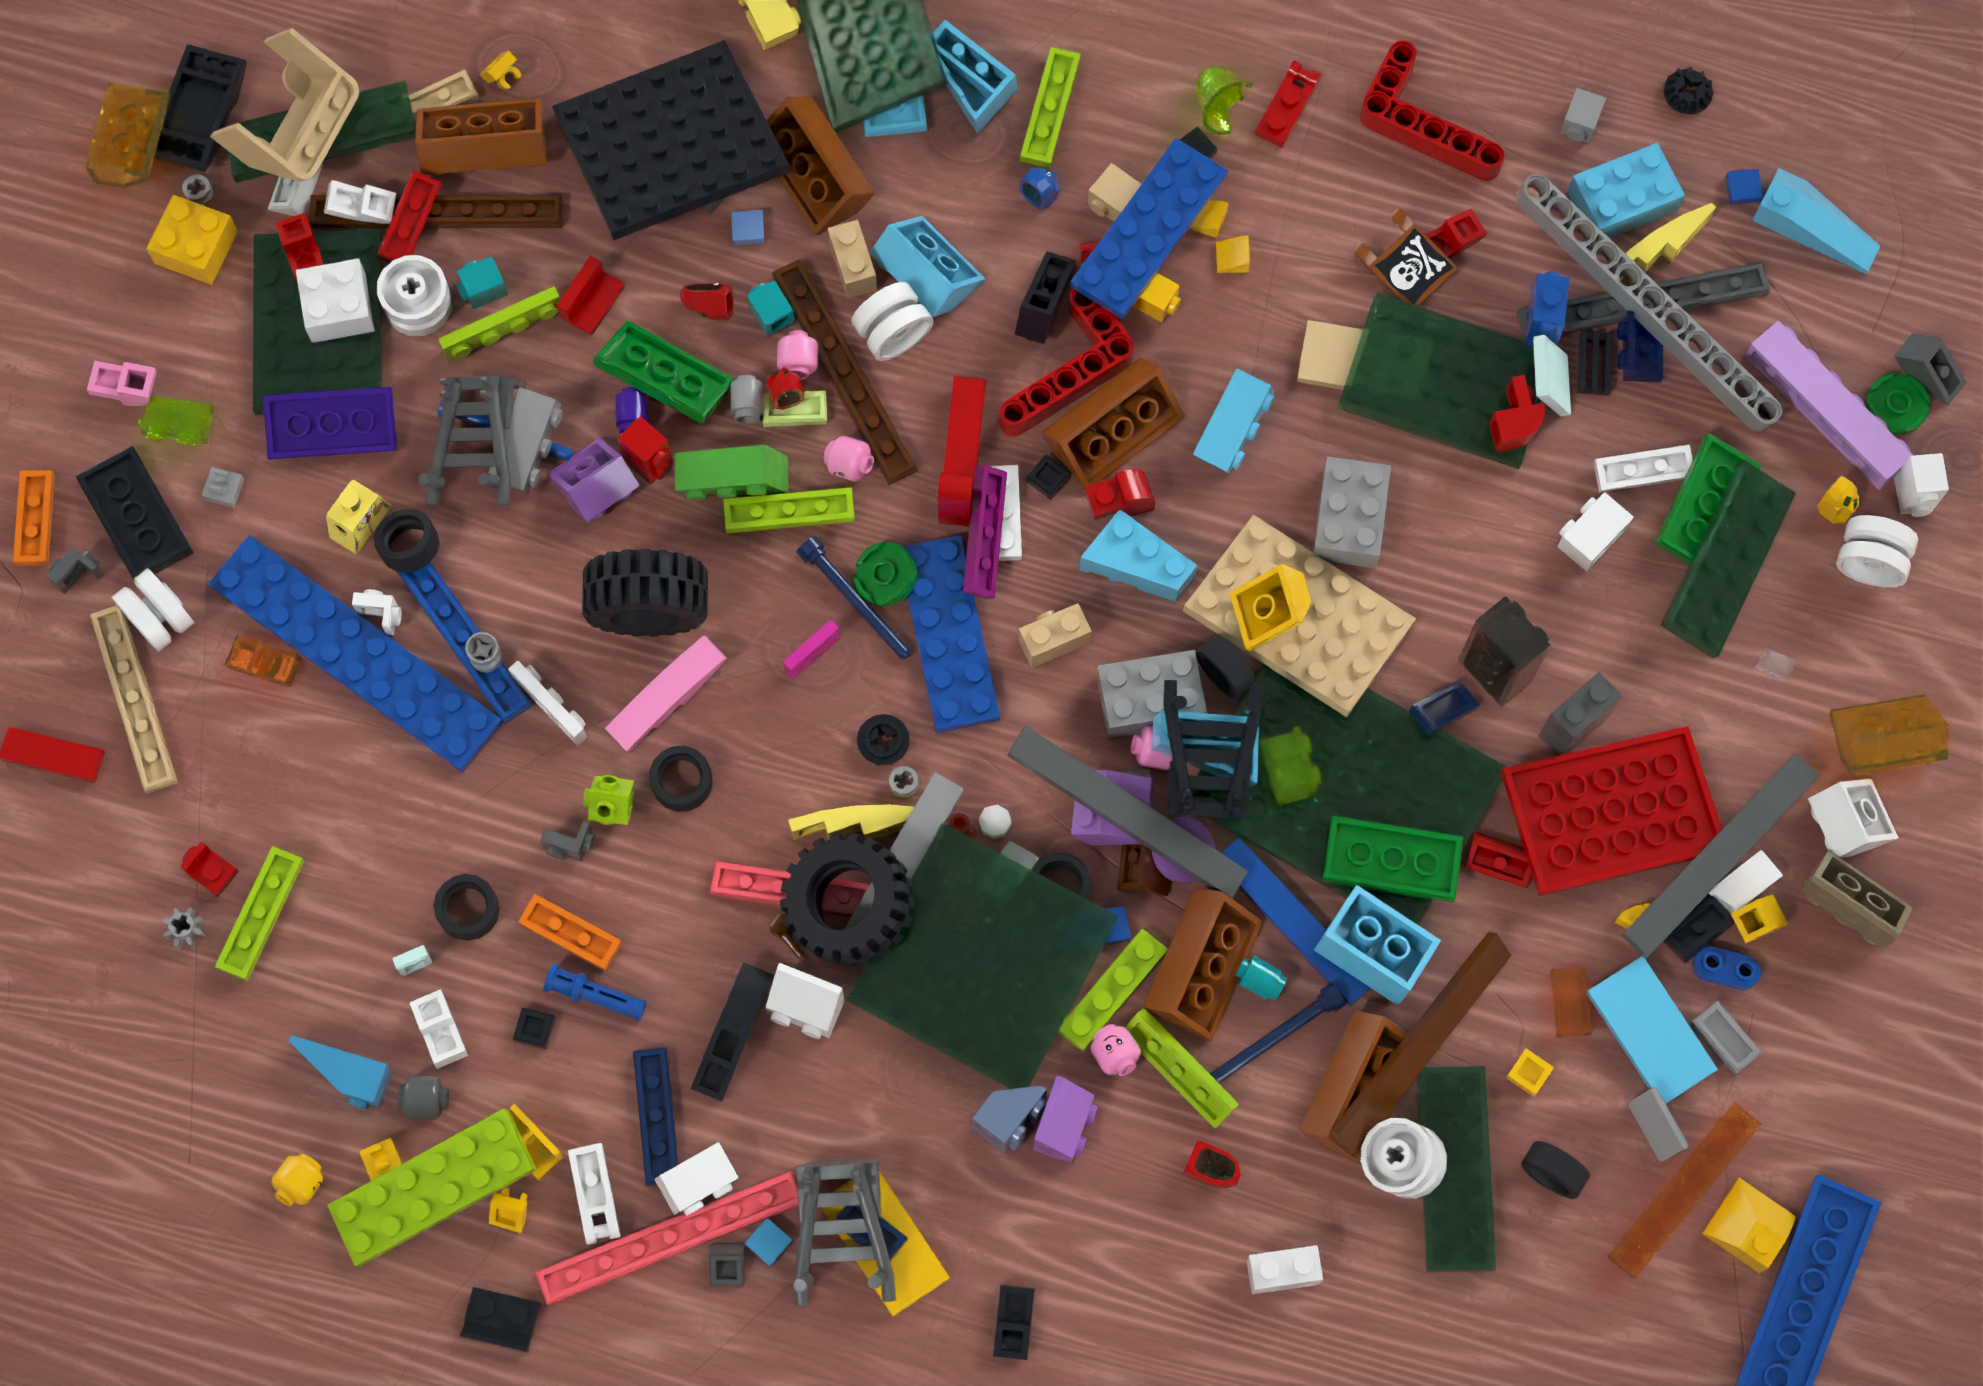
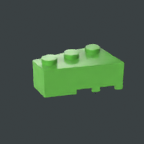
M766 445L675 453V491L686 495L688 500H704L706 496L716 495L720 498L736 497V495L788 493V456Z

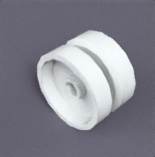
M406 255L393 260L382 270L377 281V296L389 324L398 332L408 336H426L436 332L447 322L452 312L453 298L442 269L434 261L420 255Z
M906 282L894 283L873 294L862 303L851 319L852 326L860 337L868 339L867 347L875 359L879 361L890 360L914 347L928 334L934 324L933 317L925 306L917 304L918 296Z
M1859 515L1851 518L1847 523L1843 537L1846 544L1842 545L1837 557L1836 565L1838 570L1855 581L1871 586L1898 587L1904 585L1908 580L1911 569L1909 559L1914 556L1918 544L1917 533L1910 527L1885 517Z
M147 568L134 578L135 585L144 595V598L140 599L127 587H123L111 598L146 640L160 652L171 643V635L161 623L166 621L175 632L183 633L194 624V621L184 610L182 602L164 582L161 583Z
M1390 1118L1378 1123L1367 1133L1361 1146V1164L1365 1176L1374 1186L1401 1198L1417 1199L1430 1194L1441 1183L1446 1172L1447 1154L1443 1142L1433 1131L1406 1118Z

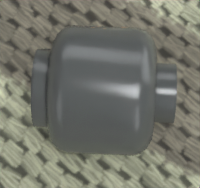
M409 1076L405 1084L399 1085L398 1109L404 1112L407 1119L435 1120L439 1117L441 1109L448 1108L449 1089L443 1088L440 1078L436 1076Z

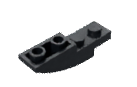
M743 962L690 1089L723 1101L775 976L774 974Z

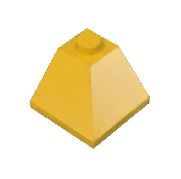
M1284 564L1276 566L1229 592L1247 651H1251L1303 623L1311 604V597L1303 572Z
M1738 1178L1702 1234L1756 1272L1761 1273L1769 1268L1786 1242L1797 1217L1741 1178Z

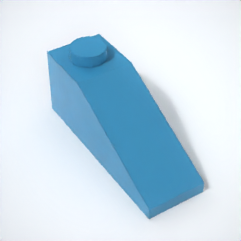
M293 1035L290 1036L289 1042L346 1099H349L348 1105L365 1111L368 1110L369 1106L379 1109L392 1073V1069L387 1064Z

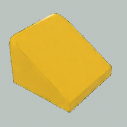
M1209 200L1189 229L1217 238L1227 214L1229 203Z
M1249 235L1216 242L1217 273L1249 272Z

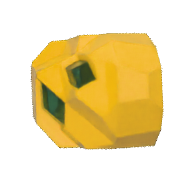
M1841 475L1818 503L1819 513L1832 524H1845L1859 507L1857 487L1853 482Z

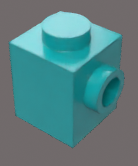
M492 256L481 261H470L462 269L457 270L460 282L455 285L462 301L469 299L473 310L508 295L504 281Z
M775 280L768 284H758L747 294L749 309L767 338L795 323L793 309Z

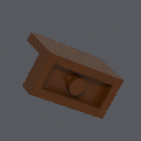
M1143 844L1122 845L1117 890L1124 893L1147 891L1160 897L1168 896L1170 880L1165 878L1157 869L1152 857V850Z

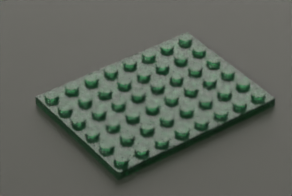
M1264 664L1254 683L1264 685L1263 711L1259 723L1257 783L1249 788L1248 819H1208L1347 899L1354 887L1322 882L1331 816L1464 836L1463 849L1501 784L1502 777L1500 771L1506 768V766L1441 729L1428 736L1410 711L1369 688L1350 714L1345 717ZM1250 689L1233 716H1248L1243 711V705L1250 700ZM1200 770L1197 776H1215L1203 770ZM1191 789L1193 802L1226 804L1229 792L1223 790ZM1364 889L1417 925L1432 902V899Z

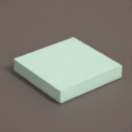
M1546 335L1535 336L1533 347L1536 396L1560 417L1571 415L1568 355Z

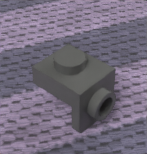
M72 547L63 558H58L51 565L50 573L46 577L54 587L65 594L85 570L99 580L104 574L98 568L100 561L86 550L81 554Z
M583 821L576 839L545 829L540 841L544 849L547 850L546 853L551 857L565 860L567 856L582 861L584 853H590L593 847L595 834H592L593 830L590 823Z

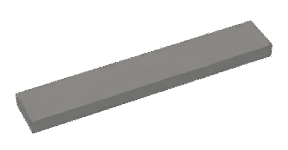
M936 772L933 774L890 849V852L903 863L907 869L906 876L911 880L964 791V788ZM873 882L870 883L844 929L857 925L869 913L874 901Z

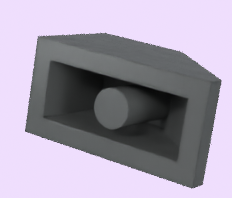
M1912 333L1894 355L1904 374L1915 377L1924 385L1930 395L1943 404L1949 405L1966 384L1965 378L1942 338Z

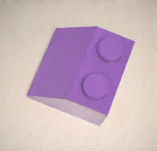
M598 438L572 456L570 460H566L548 473L552 482L575 512L586 522L601 517L608 507L617 501L627 499L633 490L640 486L623 457L601 438Z
M1095 770L1152 808L1154 779L1110 770ZM1077 801L1074 802L1071 829L1073 837L1090 846L1141 844Z
M1057 1075L1034 1139L1033 1151L1072 1164L1074 1155L1081 1157L1087 1141L1086 1137L1081 1136L1085 1124L1092 1126L1098 1106L1092 1104L1094 1094Z

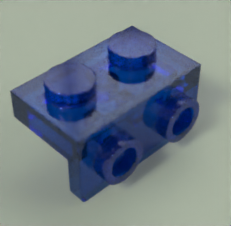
M1627 311L1623 321H1619L1617 327V339L1622 340V351L1620 350L1618 353L1617 365L1618 370H1623V381L1661 383L1663 379V345L1634 318V311Z

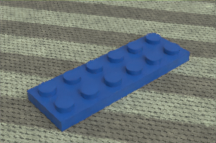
M1175 138L1070 281V287L1119 318L1124 319L1225 180L1228 170Z
M961 535L903 546L912 554L917 565V580L907 598L936 733L1000 721L975 598L973 595L963 593L966 557Z

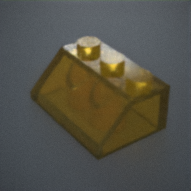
M108 82L85 165L94 183L126 188L148 180L170 99L169 92Z
M1925 694L1830 710V719L1840 759L1851 775H1868L1871 772L1887 769L1899 770L1905 766L1917 764L1930 765L1936 761L1948 759V724Z

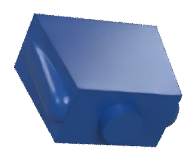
M1549 271L1545 274L1537 273L1530 287L1524 346L1533 347L1534 337L1546 335L1554 344L1558 345L1565 325L1570 277L1561 276L1554 271Z

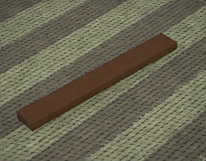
M311 195L309 215L311 228H388L390 225L352 220L324 213L327 195ZM396 195L393 215L402 195ZM437 195L423 228H562L563 199L562 195Z
M801 259L772 272L775 282L792 307L794 316L801 329L807 332L809 337L817 341L818 359L864 442L869 445L871 454L888 485L917 472L914 461Z
M1488 932L1333 1127L1331 1132L1346 1153L1355 1155L1358 1152L1367 1133L1383 1120L1511 957L1498 934Z

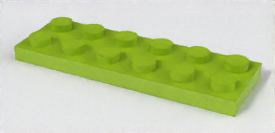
M503 1108L327 1206L354 1266L360 1267L537 1169L509 1109Z

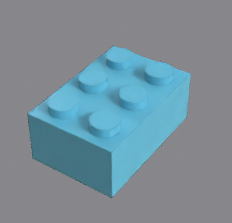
M1658 143L1572 176L1567 190L1572 203L1609 238L1678 212L1685 197Z
M1356 885L1321 937L1314 951L1399 1006L1412 989L1441 940Z

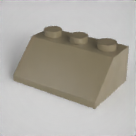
M1829 850L1808 876L1800 890L1810 903L1823 907L1833 914L1839 923L1852 927L1861 933L1864 940L1868 943L1878 945L1882 949L1887 948L1897 939L1913 907Z

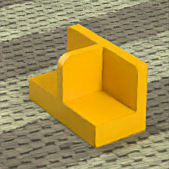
M513 1104L509 1108L512 1111L511 1116L537 1169L532 1174L540 1182L564 1159V1156L532 1121Z

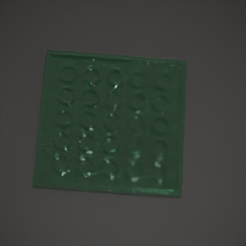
M941 823L911 879L914 890L910 892V896L915 899V909L908 910V916L912 918L910 927H902L899 934L904 938L898 945L892 942L888 946L891 951L883 958L875 955L873 956L874 962L865 964L846 1001L1010 1089L1030 1087L1114 929L1119 916Z

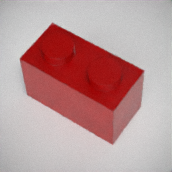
M639 416L617 439L624 461L652 485L657 479L662 480L668 475L672 469L673 460L668 440L645 419Z

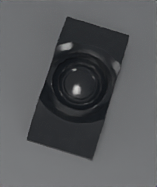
M187 44L145 150V155L206 172L221 146L210 136L214 131L225 128L228 116L238 102L247 66L246 60Z

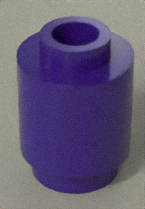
M634 387L624 388L622 392L615 396L616 427L619 428L620 435L639 416L648 422L647 395Z

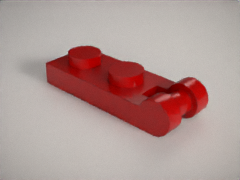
M1295 60L1291 63L1284 80L1255 130L1256 136L1281 148L1285 145L1322 76V73L1314 69L1311 72L1302 68L1303 64ZM1296 79L1306 83L1303 89L1294 85Z

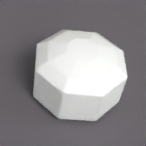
M999 805L984 808L979 817L982 834L991 839L1006 836L1012 823L1008 810Z

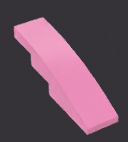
M702 636L653 679L605 729L627 752H632L653 728H659L679 705H685L727 658L706 636Z

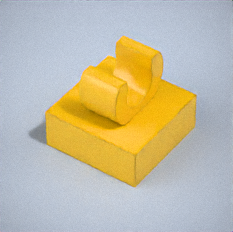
M509 50L500 53L479 74L487 83L496 81L502 90H508L511 87L505 81L506 73H510L515 79H519L522 76L516 67L511 66L517 59Z
M391 1137L359 1151L371 1181L403 1164Z
M505 1188L501 1194L494 1193L490 1202L489 1224L521 1233L526 1223L527 1194L522 1193L520 1199L509 1197V1188Z

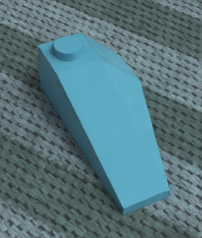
M1778 168L1752 220L1865 274L1868 273L1881 247L1807 180L1781 168Z

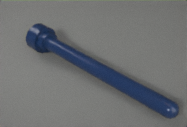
M816 536L807 539L796 551L799 557L805 563L815 564L901 659H907L910 656L909 648L825 557L826 552L823 549L824 545Z
M1333 983L1328 984L1320 990L1321 994L1316 996L1317 1001L1215 1069L1210 1075L1218 1083H1221L1324 1011L1327 1013L1332 1010L1336 1012L1346 1005L1344 997Z

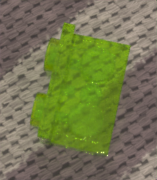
M151 396L146 406L144 419H138L137 426L142 434L152 441L162 442L164 439H173L189 446L196 445V442L207 444L214 407L210 403Z
M1300 726L1293 727L1290 733L1259 741V747L1277 805L1316 795L1318 784L1322 783L1318 766L1311 764L1309 753H1312L1311 743L1307 734L1302 735Z

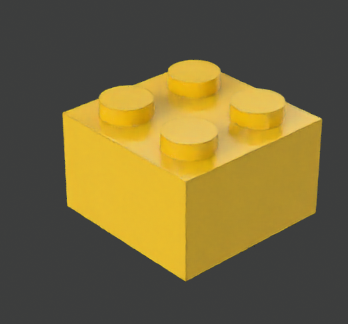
M173 195L146 249L154 264L212 285L238 230L230 215Z

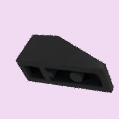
M1046 251L1020 306L1014 335L1045 344L1075 268L1076 260Z

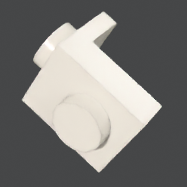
M372 589L364 590L363 593L354 592L352 606L356 613L359 615L383 617L382 628L386 635L393 636L395 626H399L401 622V607H398L392 595H383L381 591Z

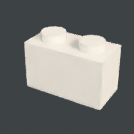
M1942 453L1910 456L1895 476L1894 482L1900 514H1911L1913 517L1929 515L1949 491Z
M1605 492L1597 500L1594 497L1589 499L1580 510L1583 515L1576 522L1571 519L1559 532L1562 538L1557 547L1586 572L1628 529L1634 518Z
M718 1142L654 1180L673 1214L675 1215L683 1210L687 1216L703 1207L701 1199L713 1194L715 1199L731 1191L733 1187L730 1183L739 1177Z
M1318 1245L1249 1255L1246 1260L1252 1294L1320 1285L1323 1281Z

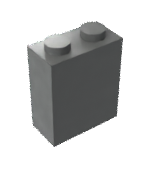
M1598 672L1550 714L1539 737L1557 756L1569 753L1609 718L1622 695Z

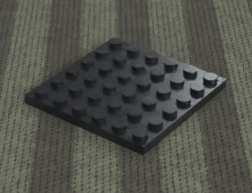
M725 40L552 106L554 115L613 241L791 172L789 163Z

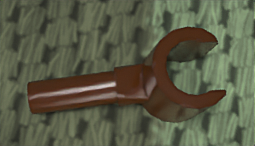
M778 914L770 924V931L774 936L782 939L799 959L804 955V952L787 933L789 929H787L783 919L785 917Z

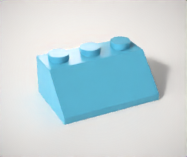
M923 216L888 225L870 251V254L877 260L878 265L883 270L889 272L898 282H906L911 286L918 296V302L925 306L933 317L952 311L986 280Z

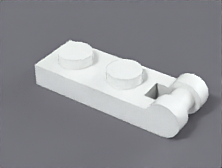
M602 1143L568 1150L587 1245L597 1243V1239L610 1236V1239L620 1238V1227ZM605 1214L607 1223L594 1226L592 1216Z

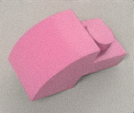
M94 361L87 392L89 395L121 400L122 404L126 406H145L149 403L157 370L154 367L124 362L123 366Z

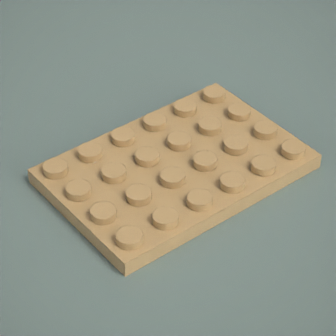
M1255 515L1247 522L1183 608V612L1345 717L1350 714L1416 620L1415 617L1321 557L1313 555V552ZM1280 564L1303 572L1311 597V604L1303 623L1259 647L1247 651L1229 592Z

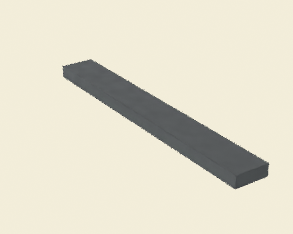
M1762 262L1656 283L1684 311L1766 296L1770 292ZM1608 292L1568 299L1565 325L1561 335L1636 321V319ZM1642 298L1644 305L1653 309L1651 300ZM1528 307L1518 309L1517 311L1524 342Z
M1027 726L1022 729L1006 755L1214 891L1224 892L1233 898L1248 872Z
M1794 753L1621 936L1645 959L1649 957L1820 775L1797 753Z

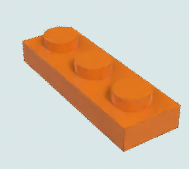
M20 470L13 563L16 566H49L55 473L52 470Z
M534 894L518 921V924L605 972L622 945L620 939Z

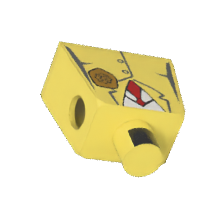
M350 481L326 515L330 539L357 555L390 510L391 504L357 481Z

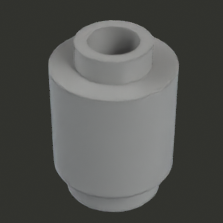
M753 375L738 376L737 380L732 381L730 384L731 414L734 416V421L738 424L749 425L758 423L760 415L763 414L762 382L756 380V377Z

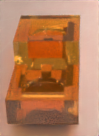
M236 636L225 666L258 679L291 687L302 657L296 652L269 647L263 641Z

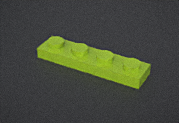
M1055 47L1050 48L1022 147L1021 162L1046 168L1051 167L1081 60L1080 53Z
M555 286L550 287L438 338L447 361L462 359L480 346L493 345L502 336L511 332H521L529 324L537 320H547L554 317L558 313L556 305L560 301V296Z
M852 487L723 499L727 534L855 522Z
M271 847L217 960L216 969L248 982L305 862L303 858L277 847Z
M1142 928L1059 1026L1057 1032L1083 1053L1092 1043L1095 1033L1108 1024L1166 955L1168 949Z
M1145 1008L1140 1010L1125 1028L1129 1030L1140 1047L1141 1054L1215 1129L1218 1128L1237 1108L1239 1103Z

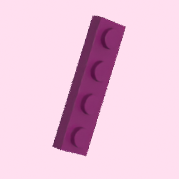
M979 465L975 467L963 593L984 599H993L996 593L1007 472L987 465Z

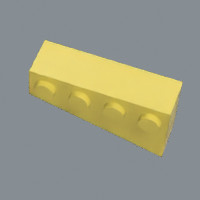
M737 0L742 7L747 5L749 10L745 11L746 17L764 50L798 35V25L801 24L799 14L794 6L789 7L786 0Z

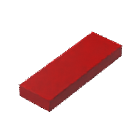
M412 170L377 253V258L391 263L395 259L413 254L442 182Z
M8 727L0 750V760L92 783L96 782L105 755L103 749Z

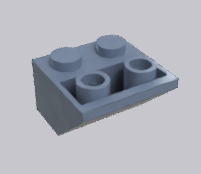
M1039 1085L993 1091L972 1118V1130L1004 1155L1009 1148L1015 1151L1027 1135L1025 1134L1027 1130L1025 1127L1028 1123L1032 1121L1036 1124L1042 1117L1047 1104V1089Z

